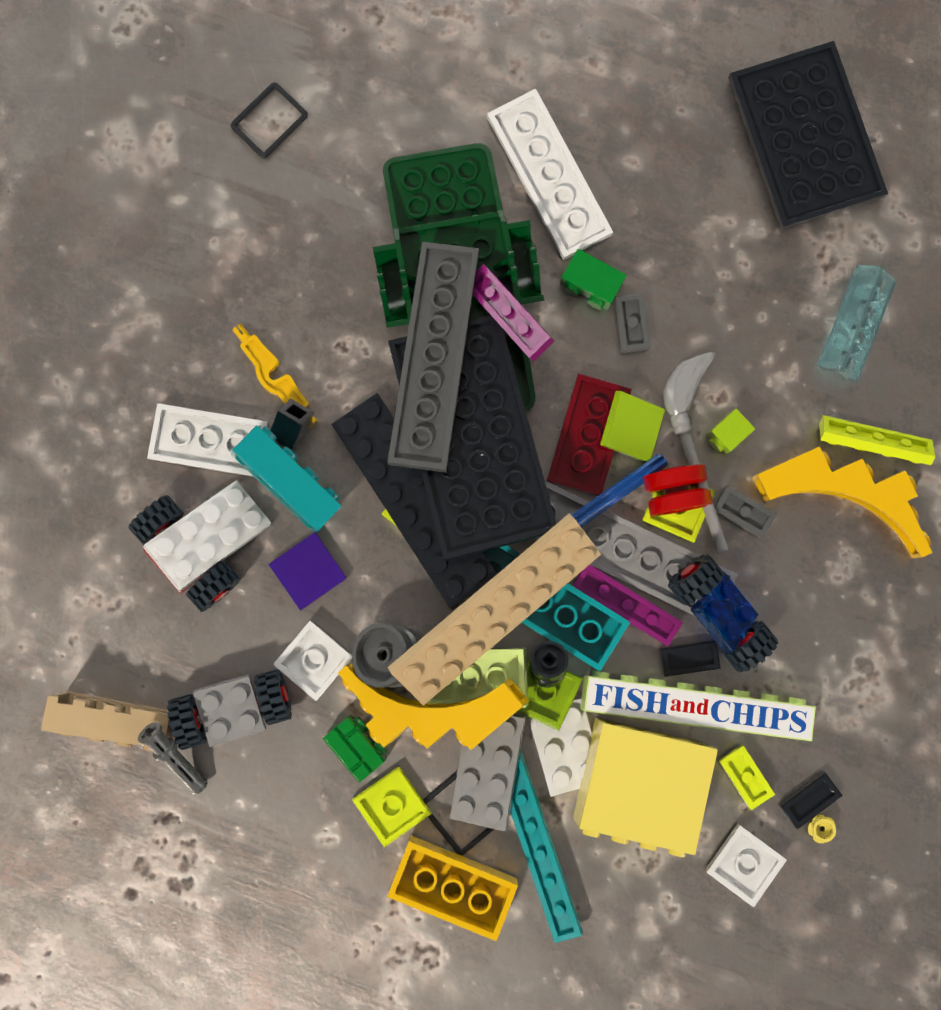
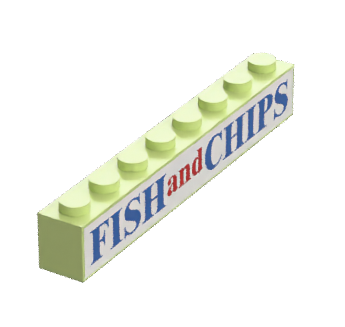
M592 671V676L584 675L580 710L812 741L816 707L806 705V699L789 697L788 702L778 701V695L761 693V698L758 699L751 698L750 692L733 690V695L722 694V688L705 686V691L694 690V684L677 682V687L666 686V680L649 678L647 684L637 682V676L621 674L620 680L609 679L610 673Z

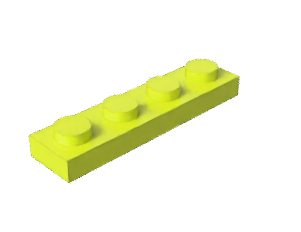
M825 415L822 416L819 423L820 440L832 445L839 444L859 451H870L886 457H896L913 463L932 465L936 457L933 440Z

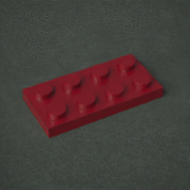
M578 373L547 482L595 496L602 494L614 450L601 446V440L615 392L622 391L631 394V388Z

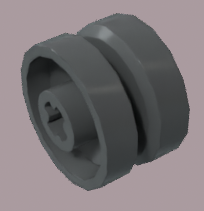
M388 623L371 624L360 632L354 642L352 663L357 676L365 684L374 687H404L387 667L421 639V636L412 628Z

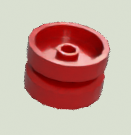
M705 464L671 467L642 477L646 492H664V495L654 497L647 502L650 517L713 505L709 489H691V486L702 484L708 479Z

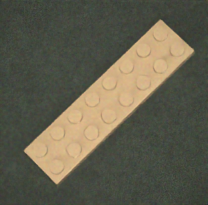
M570 514L566 515L387 668L424 706L597 559L601 553L578 522Z

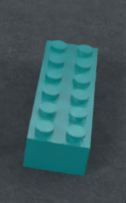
M509 546L483 551L497 574L520 555L519 552ZM568 583L521 622L548 640L562 645L567 652L598 671H601L630 624L625 618Z

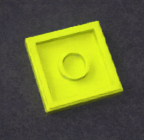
M709 489L711 491V496L713 499L716 491ZM664 492L653 493L651 499L664 495ZM647 506L641 521L694 543L704 521L705 513L702 507L679 513L650 517Z
M400 765L352 798V801L384 847L432 813Z

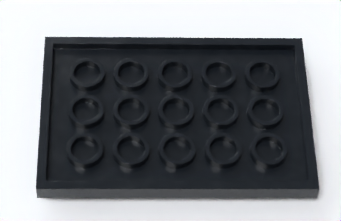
M835 41L729 74L728 79L781 230L875 201L888 195Z

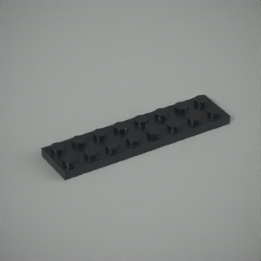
M376 393L331 425L449 608L454 610L495 577L497 572L484 552L444 561L421 469L388 465L394 416L380 395Z

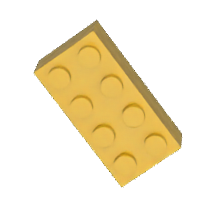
M410 835L387 897L497 941L517 890L518 882L514 876Z

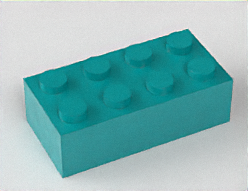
M256 425L232 449L231 456L313 533L318 532L342 507L337 502L340 497L331 488H322L317 483L319 477L309 467L301 468L296 463L298 457L288 447L280 448L275 443L277 437L267 427L264 426L261 429Z

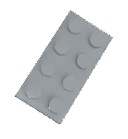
M514 714L472 750L468 746L462 745L450 819L500 831L507 830L526 716Z

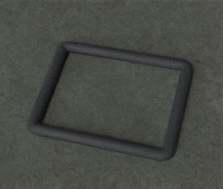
M273 82L231 122L230 126L260 157L266 158L307 118L308 113L278 83ZM275 88L302 115L263 152L236 125Z
M454 773L423 799L424 803L427 804L455 781L457 773ZM432 813L428 816L430 821L459 855L466 854L494 830L492 828L485 829L463 849H460Z

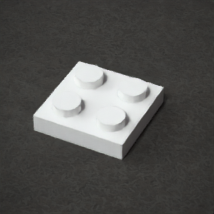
M310 620L273 665L315 701H318L339 676L338 672L352 660V654Z
M737 823L705 871L752 907H755L787 859Z

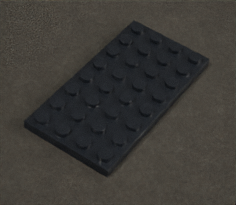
M491 315L469 320L447 473L421 469L444 561L542 537L557 524L504 331ZM407 336L388 341L399 386Z

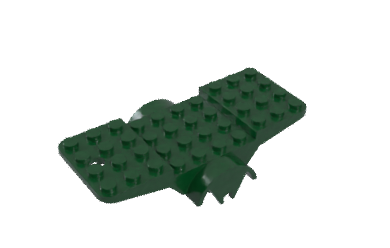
M474 143L393 157L385 162L383 176L395 243L372 248L386 328L408 325L410 322L422 242L479 248L477 270L483 264L486 265L522 305L545 301L544 295L541 292L540 265L537 261V249L531 238L530 220L507 224L490 148L482 143ZM473 295L469 320L490 315ZM503 329L525 411L527 412L534 406L536 397L530 359Z

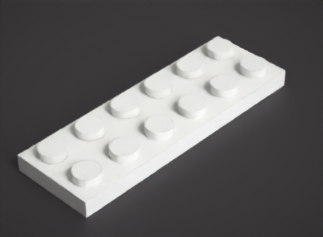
M536 89L487 113L488 121L563 260L573 256L577 249L584 250L612 236L613 231Z

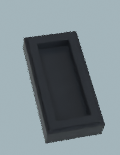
M716 640L659 648L664 677L721 669Z
M822 771L779 803L778 806L794 828L798 830L843 795L826 772Z

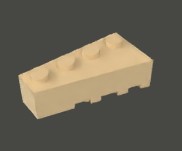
M67 691L47 696L40 730L59 733L65 736L86 737L88 740L104 742V740L113 741L119 746L132 747L133 744L143 746L138 741L140 732L147 725L158 722L162 726V732L168 738H172V728L169 726L170 719L167 715L168 710ZM143 746V750L152 752L147 746Z

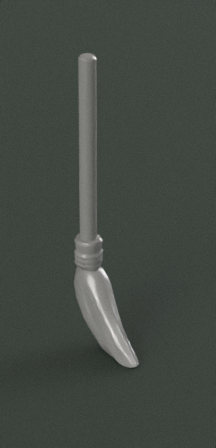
M714 352L705 353L680 362L669 376L663 392L664 406L671 416L670 420L675 430V435L680 437L689 466L698 465L700 462L690 434L693 429L690 425L691 421L687 411L692 406L703 374L715 357ZM706 481L702 484L696 485V489H708ZM714 504L703 507L717 553L727 552L728 546Z

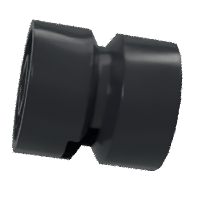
M546 641L541 642L534 648L531 653L529 671L531 678L536 684L541 687L551 688L563 681L566 676L569 659L564 647L557 642Z

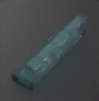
M856 266L817 365L823 371L840 373L850 382H858L897 282L881 266ZM882 281H883V282L885 283V285H884L883 290H882V292H881V294H880V286H881V283H882ZM873 306V316L870 319V311ZM863 332L864 339L862 344H860V337ZM853 358L854 364L852 369L849 370L848 367Z

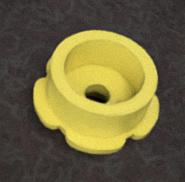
M819 814L808 824V833L813 836V840L817 843L829 842L836 835V824L831 817ZM821 826H824V831H820Z

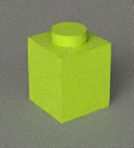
M736 408L706 435L710 438L708 442L711 447L718 453L722 451L726 455L750 435L755 428Z

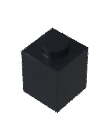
M290 398L278 410L270 429L277 437L275 441L293 450L305 437L315 412Z

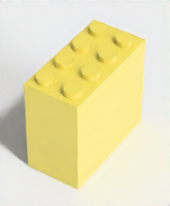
M595 717L586 758V767L578 791L573 819L579 829L583 830L582 833L591 837L599 838L601 833L611 836L612 841L622 844H628L629 840L639 842L640 847L652 851H657V847L668 849L669 854L678 857H685L686 853L695 855L718 749L704 742Z

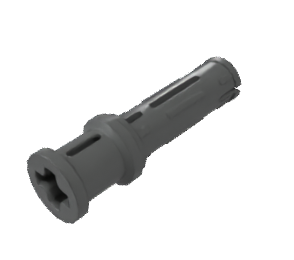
M158 722L147 725L138 736L139 743L147 746L153 752V757L157 761L165 762L193 794H199L206 788L207 780L177 750L178 746L175 740L168 738L162 732V726Z

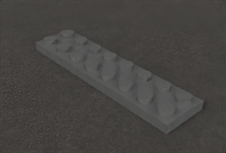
M422 242L388 455V465L447 473L479 248Z

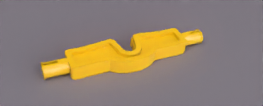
M242 323L237 326L243 335L234 327L232 331L242 342L240 344L241 349L255 365L256 375L262 386L271 394L279 396L284 404L291 398L304 407L309 408L310 404L301 394L289 374H285L276 380L270 378L271 373L280 365V362L261 343L255 334L251 336ZM313 416L311 421L315 425L318 420Z

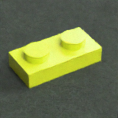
M743 745L738 746L718 759L750 810H753L775 795Z

